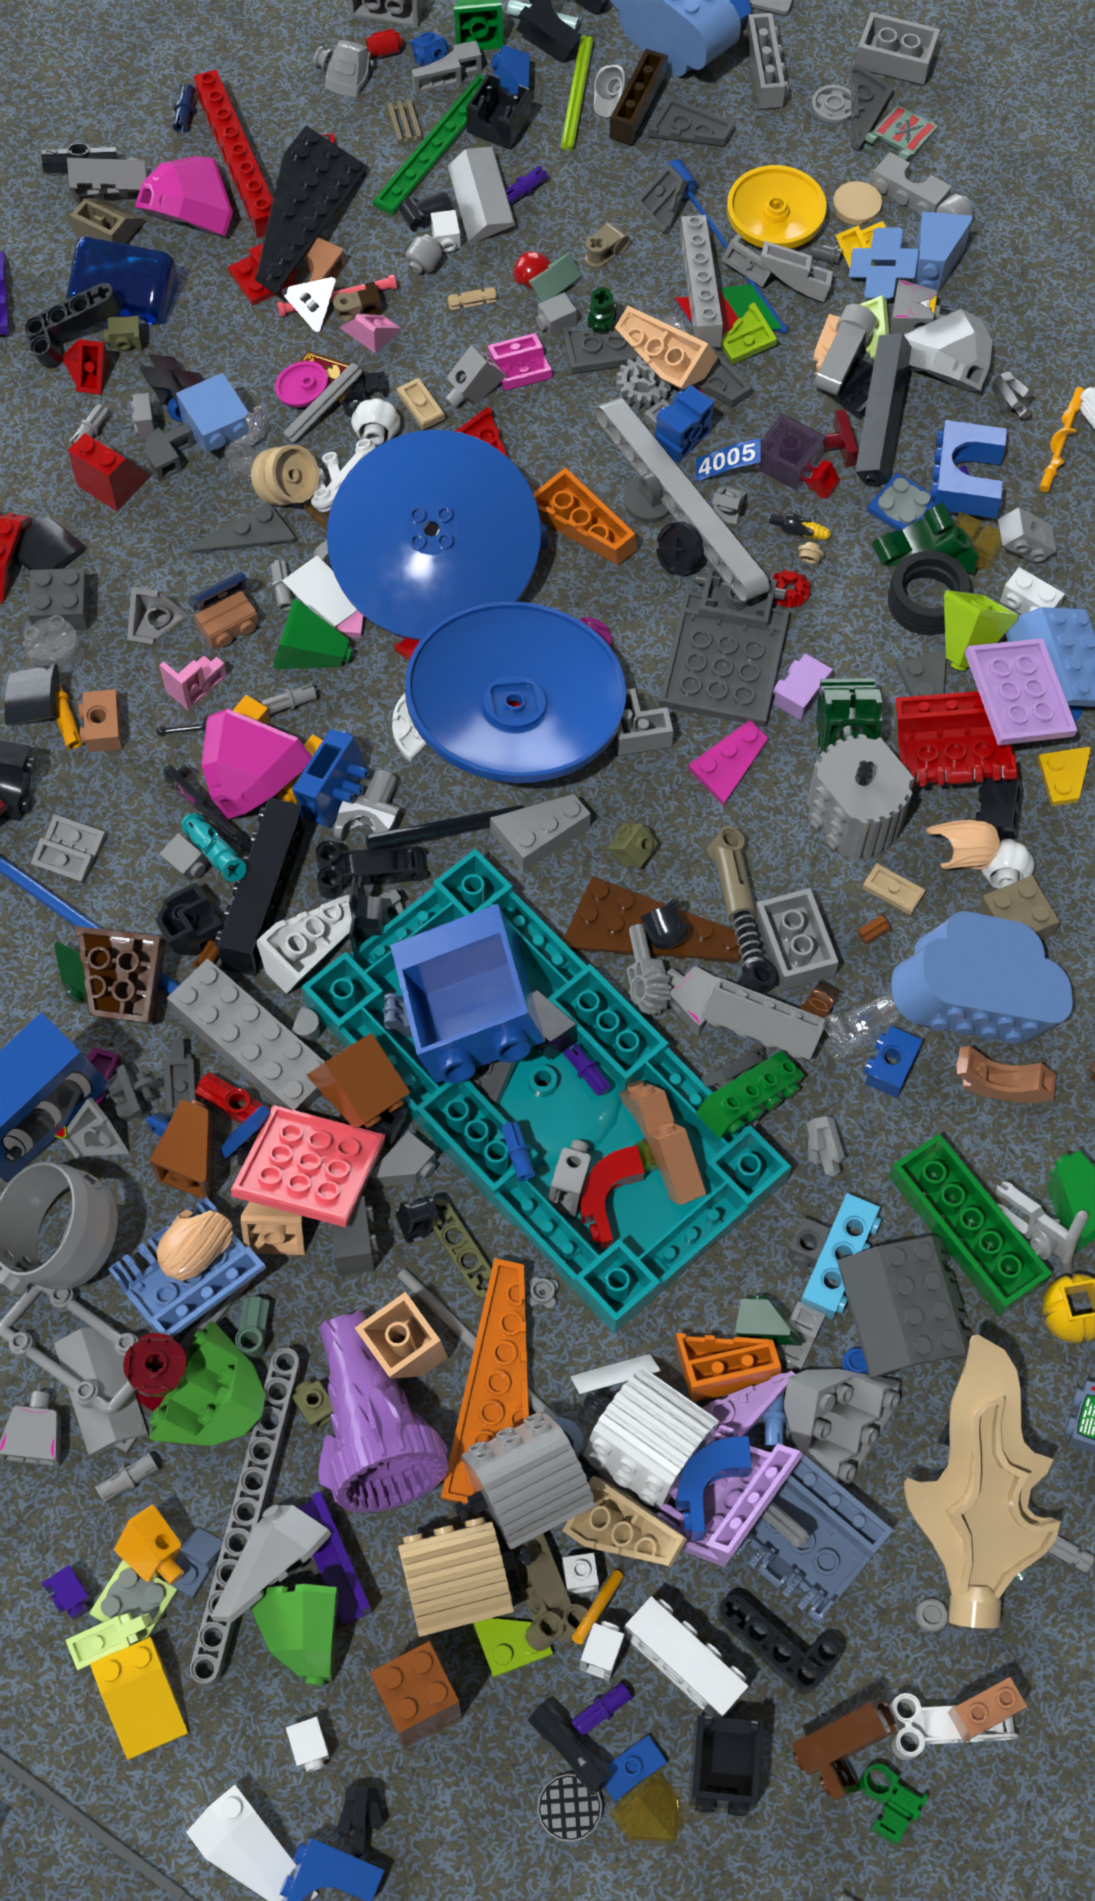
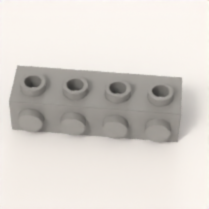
M748 14L746 37L759 109L783 107L784 97L788 96V83L784 81L785 66L784 63H781V45H778L777 42L778 28L774 26L773 14Z
M716 977L701 1016L711 1025L727 1027L742 1037L750 1036L760 1040L765 1046L778 1047L786 1050L793 1057H804L809 1060L823 1032L825 1020L822 1017Z

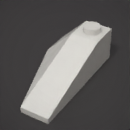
M349 895L325 903L309 912H302L286 921H279L256 941L266 974L286 994L349 933L352 920Z
M234 1785L212 1803L186 1833L206 1860L266 1900L282 1901L284 1896L279 1895L280 1889L286 1876L292 1877L296 1864L241 1791ZM313 1891L302 1901H312L319 1894Z

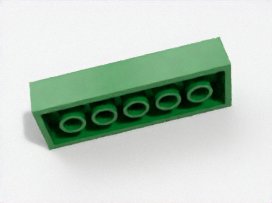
M940 1133L892 1165L888 1176L935 1237L943 1238L947 1252L999 1317L1047 1283L1052 1272L1040 1257L1037 1256L1035 1251Z

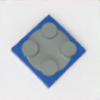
M896 472L889 483L884 486L867 506V512L898 531L923 518V514L934 507L935 498H930V492Z

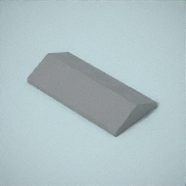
M493 147L465 149L448 165V170L468 242L473 243L515 225Z
M92 1327L80 1328L54 1343L61 1367L81 1382H94L101 1391V1397L107 1402H110L128 1381L123 1369L124 1359L116 1352L115 1344ZM68 1388L89 1457L112 1449L118 1443H125L129 1439L135 1437L139 1439L148 1435L135 1392L116 1413L104 1414L94 1407L83 1408L74 1397V1392ZM138 1423L144 1426L141 1430Z

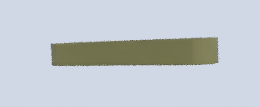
M434 1199L439 1210L445 1209L443 1214L447 1225L443 1227L438 1217L432 1230L473 1295L477 1299L485 1301L486 1291L484 1289L478 1290L480 1283L476 1274L483 1268L485 1271L481 1272V1277L484 1282L488 1283L492 1270L450 1204L443 1199ZM450 1231H458L462 1235V1240L458 1244L451 1245L446 1241L445 1236ZM466 1255H473L477 1258L478 1263L474 1268L466 1269L461 1265V1259Z

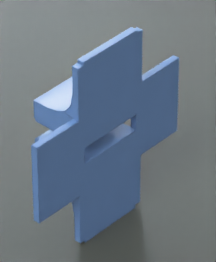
M876 228L873 231L871 248H853L849 278H867L864 297L867 299H874L882 295L885 299L894 298L898 280L915 279L919 249L902 248L904 230L901 228Z

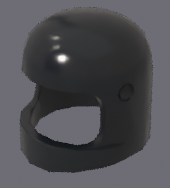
M678 898L640 917L651 943L658 949H671L683 943L688 937V924H684L681 921L677 912V908L681 907Z

